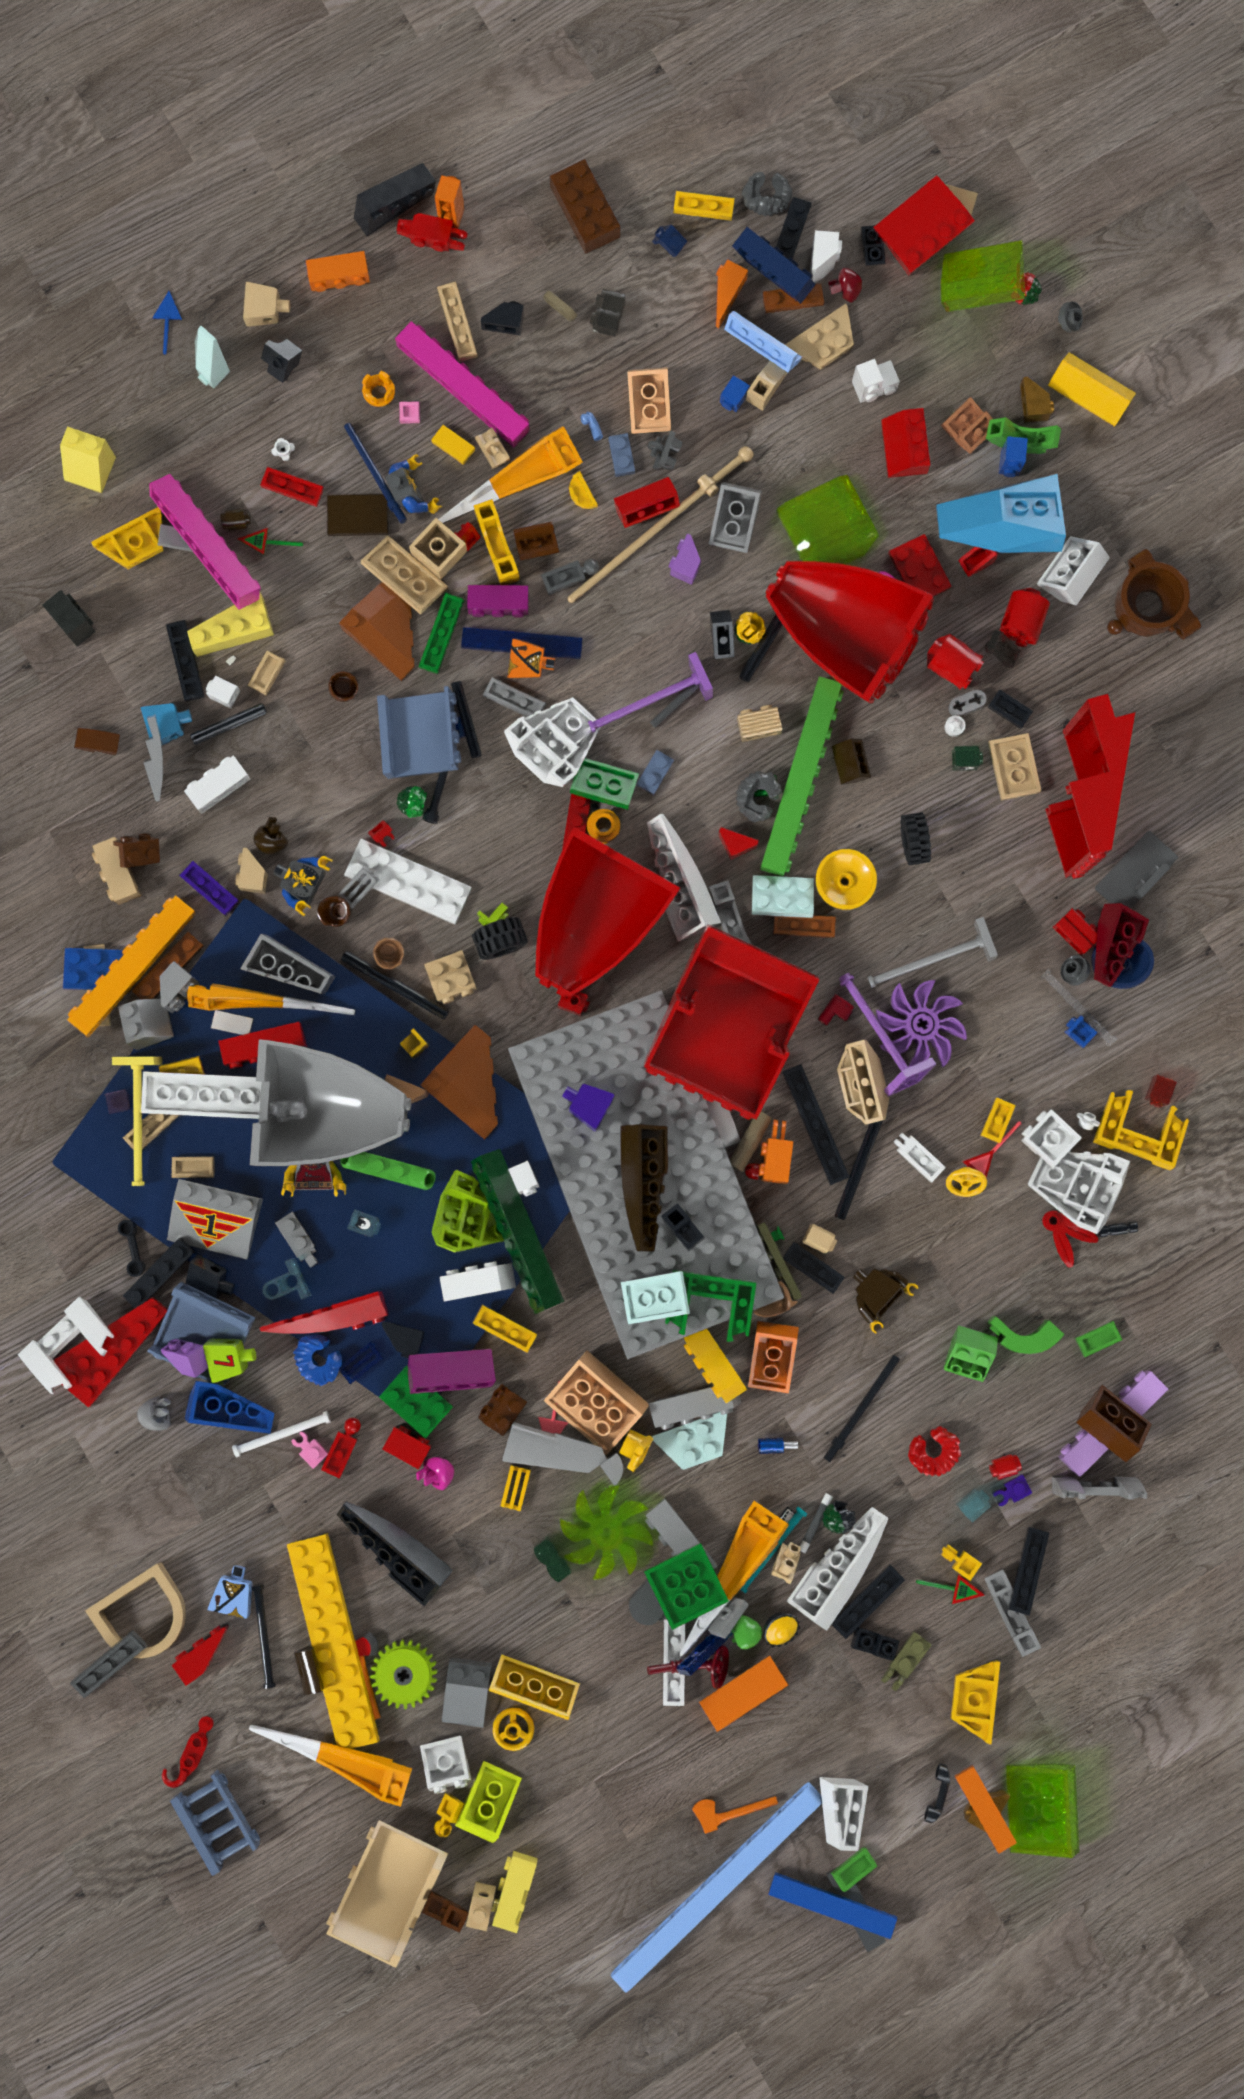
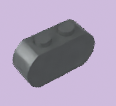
M646 1579L630 1597L629 1610L632 1617L638 1623L653 1625L658 1620L662 1622L666 1616L648 1579Z

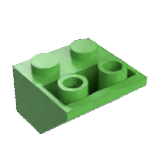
M958 1325L951 1340L943 1370L983 1382L995 1359L998 1337Z

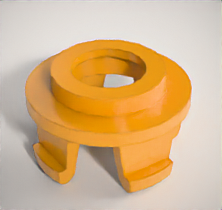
M380 371L379 374L372 376L367 374L364 377L362 393L367 403L375 407H382L393 400L395 386L386 372ZM383 386L386 389V394L383 398H376L372 395L374 387Z
M596 810L588 818V833L596 840L607 844L619 834L620 820L611 810ZM598 819H609L611 828L606 832L599 831L596 827Z

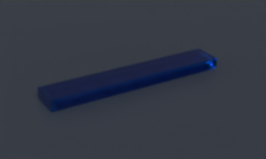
M463 627L461 649L511 653L512 639L517 638L544 647V656L581 659L583 638Z

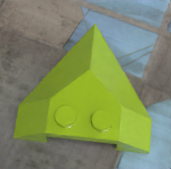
M458 1170L454 1171L440 1196L432 1228V1235L436 1245L455 1253L503 1242L504 1240L501 1232L497 1229L495 1218L489 1210L487 1199L477 1186L479 1183L474 1177Z

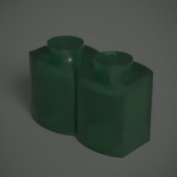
M545 1537L534 1545L535 1556L542 1564L546 1565L549 1575L555 1581L560 1582L571 1574L570 1563L563 1555L559 1554L553 1540Z

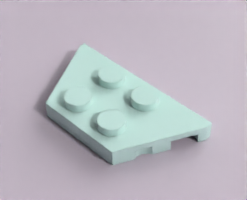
M721 1412L713 1414L714 1417L704 1420L700 1418L692 1423L669 1429L651 1437L684 1470L722 1456L727 1414L721 1415Z

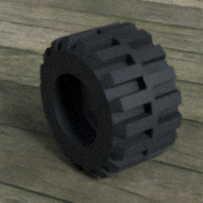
M508 917L482 926L472 934L479 957L484 960L510 954L528 943L519 917Z

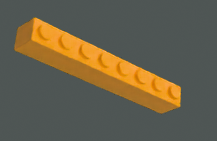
M176 895L173 899L168 898L162 906L164 909L160 914L155 913L149 921L151 924L146 930L143 928L135 937L137 940L133 945L128 944L122 951L124 955L120 960L116 959L111 963L108 968L110 971L106 976L101 975L95 982L97 986L93 991L89 990L84 994L81 999L83 1002L79 1007L74 1006L68 1013V1022L88 1038L196 915L195 911Z

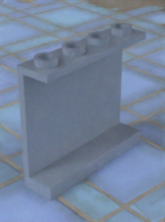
M444 686V692L390 700L386 695L377 696L383 774L388 779L459 770L458 763H461L460 751H457V743L460 740L458 731H455L458 717L457 713L454 712L456 695L448 686Z

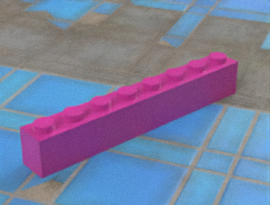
M410 322L395 338L396 345L400 350L486 425L493 428L513 448L529 433L528 419L523 414L518 415L508 401L503 402L494 389L487 388L479 376L472 375L470 369L464 363L460 364L457 362L455 356L449 350L445 351L441 348V344L437 339L426 335V331L419 324L416 326L413 322Z
M168 474L149 483L152 500L238 610L258 601L261 590L256 579L253 580L249 575L247 567L238 561L234 551H230L222 536L219 537L213 524L211 522L208 523L204 518L202 510L193 504L191 496L182 490L180 482L175 480L171 474Z

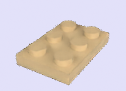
M1029 733L988 742L1001 801L1042 792Z

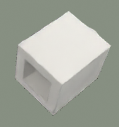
M217 676L210 680L206 687V694L210 699L230 709L240 693L236 685Z

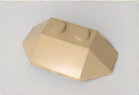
M866 1039L846 1044L845 1051L837 1068L846 1109L862 1120L865 1125L885 1120L889 1097L884 1091L887 1086L880 1058Z

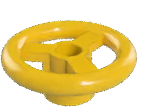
M970 1167L960 1168L952 1172L946 1179L947 1189L961 1197L978 1195L987 1186L986 1176L982 1172ZM953 1180L960 1183L962 1186L961 1190L956 1189L952 1185ZM981 1182L978 1188L968 1191V1188L973 1184Z
M519 1708L503 1710L496 1716L493 1722L492 1731L494 1739L498 1745L506 1750L517 1751L525 1748L531 1742L534 1735L532 1718L527 1712ZM516 1714L523 1717L527 1722L528 1733L521 1730L520 1725L517 1723ZM507 1715H510V1723H508L505 1727V1730L499 1734V1724L501 1720ZM515 1727L517 1732L511 1733L509 1729ZM519 1737L524 1739L518 1744H509L504 1741L505 1738L511 1741L517 1740Z

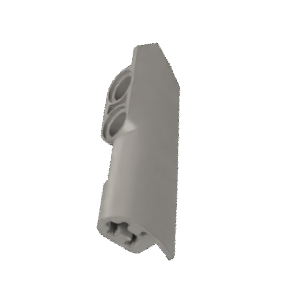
M513 1422L502 1460L510 1463L590 1473L607 1459L602 1447L592 1443Z

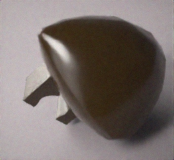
M269 817L266 824L260 826L254 834V844L265 854L277 853L288 846V839L279 831L281 826L276 824V817Z

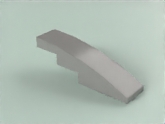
M155 714L147 717L152 737L145 740L150 758L144 760L143 763L155 801L157 802L160 801L163 782V750L161 734Z

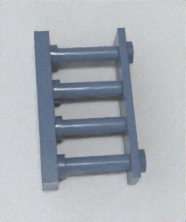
M218 1769L212 1773L211 1778L213 1781L189 1796H183L182 1792H180L170 1800L212 1876L220 1872L223 1867V1860L247 1845H250L252 1851H254L260 1844V1837L257 1831L251 1829L227 1786L228 1780L223 1773L220 1774ZM218 1789L224 1800L201 1814L194 1815L190 1808L191 1804ZM228 1807L234 1819L209 1834L204 1833L201 1828L202 1823ZM239 1826L245 1837L223 1851L215 1852L212 1847L213 1841Z

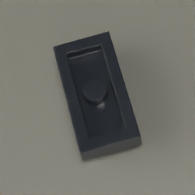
M1000 689L987 707L1020 729L1023 728L1033 713L1031 709Z

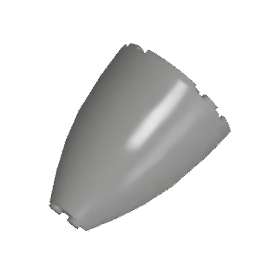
M259 1039L256 1081L262 1082L259 1122L253 1123L250 1165L290 1166L324 1163L347 1158L376 1148L402 1136L404 1131H409L410 1120L407 1119V1112L411 1109V1098H407L406 1094L384 1079L355 1063L333 1054L294 1044Z

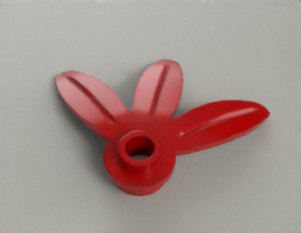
M1048 1211L1042 1218L1043 1226L1047 1230L1053 1231L1057 1252L1068 1268L1073 1267L1074 1256L1071 1244L1065 1233L1084 1242L1097 1243L1099 1241V1238L1093 1232L1078 1227L1073 1222H1070L1062 1213ZM1050 1217L1056 1218L1057 1222L1055 1225L1050 1224Z

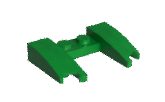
M672 1270V1273L680 1272V1270ZM683 1271L688 1305L691 1295L732 1301L726 1341H733L732 1336L745 1332L746 1337L749 1336L756 1282ZM688 1314L668 1317L665 1319V1324L668 1325L669 1321L673 1322L681 1328L678 1333L685 1335Z

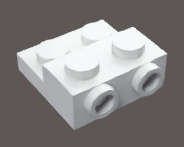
M1051 1109L1047 1113L1043 1111L1036 1118L1038 1123L1034 1127L1029 1125L1023 1131L1022 1135L1024 1137L1021 1141L1054 1168L1082 1137Z
M461 1735L420 1746L427 1787L430 1791L434 1790V1794L446 1792V1787L453 1785L455 1788L466 1787L467 1782L472 1781Z

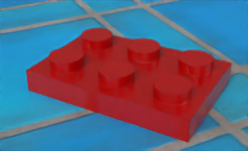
M925 534L888 552L903 582L933 595V597L952 587Z

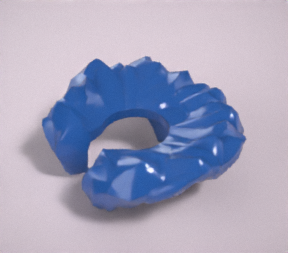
M318 1334L302 1337L298 1341V1347L293 1352L301 1376H304L305 1380H309V1382H314L315 1385L319 1384V1386L333 1382L338 1375L339 1368L342 1366L340 1352H331L327 1357L325 1365L319 1366L313 1359V1354L317 1350L327 1348L330 1343L329 1338Z

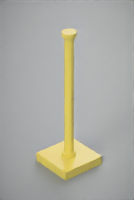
M112 1057V1065H131V1069H133L134 1181H132V1186H144V1181H142V1069H144V1065H162V1057Z

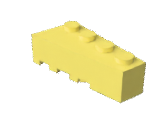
M261 592L258 601L240 610L233 605L187 631L192 651L197 657L274 635Z

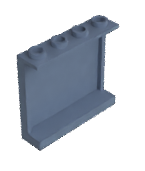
M180 1282L173 1289L171 1294L173 1296L156 1339L147 1352L153 1354L159 1360L171 1363L162 1354L161 1349L173 1339H180L199 1345H204L212 1338L241 1339L244 1345L255 1317L190 1285ZM206 1369L196 1377L212 1383L209 1369ZM229 1378L216 1382V1384L223 1387L229 1381Z

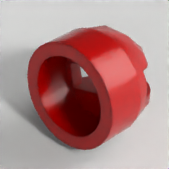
M748 1164L745 1167V1175L749 1179L758 1180L759 1164Z

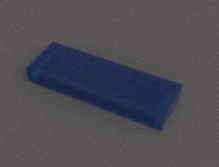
M730 1631L726 1638L710 1633L677 1666L676 1669L679 1674L691 1676L733 1635V1632Z

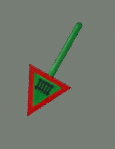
M268 528L237 539L262 555L265 554L266 544L301 547L304 545L302 542L267 540Z
M959 1574L957 1575L955 1587L916 1580L917 1584L954 1591L951 1604L985 1596V1594Z

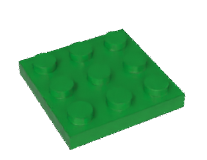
M701 1542L644 1571L672 1630L729 1602Z

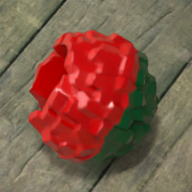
M1021 273L1010 295L1020 305L1033 304L1038 302L1039 295L1042 292V285L1032 273Z

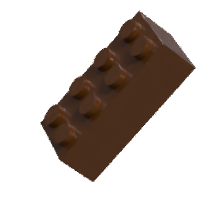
M585 159L550 175V188L585 254L620 238V225Z

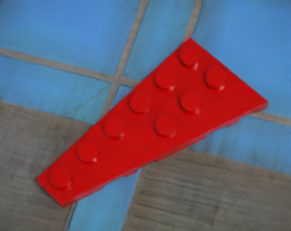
M153 1297L108 1325L107 1327L114 1337L106 1336L102 1348L107 1350L104 1356L100 1355L86 1339L54 1359L53 1361L72 1384V1387L67 1390L88 1408L91 1407L162 1321L168 1309Z

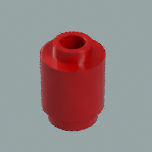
M1016 1454L991 1460L992 1465H989L992 1477H997L998 1480L1016 1475L1019 1471H1022L1020 1460Z

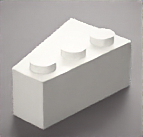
M497 1262L485 1263V1268L478 1269L477 1265L465 1267L466 1272L459 1273L458 1269L446 1271L447 1275L440 1277L444 1301L516 1288L512 1263L497 1265Z

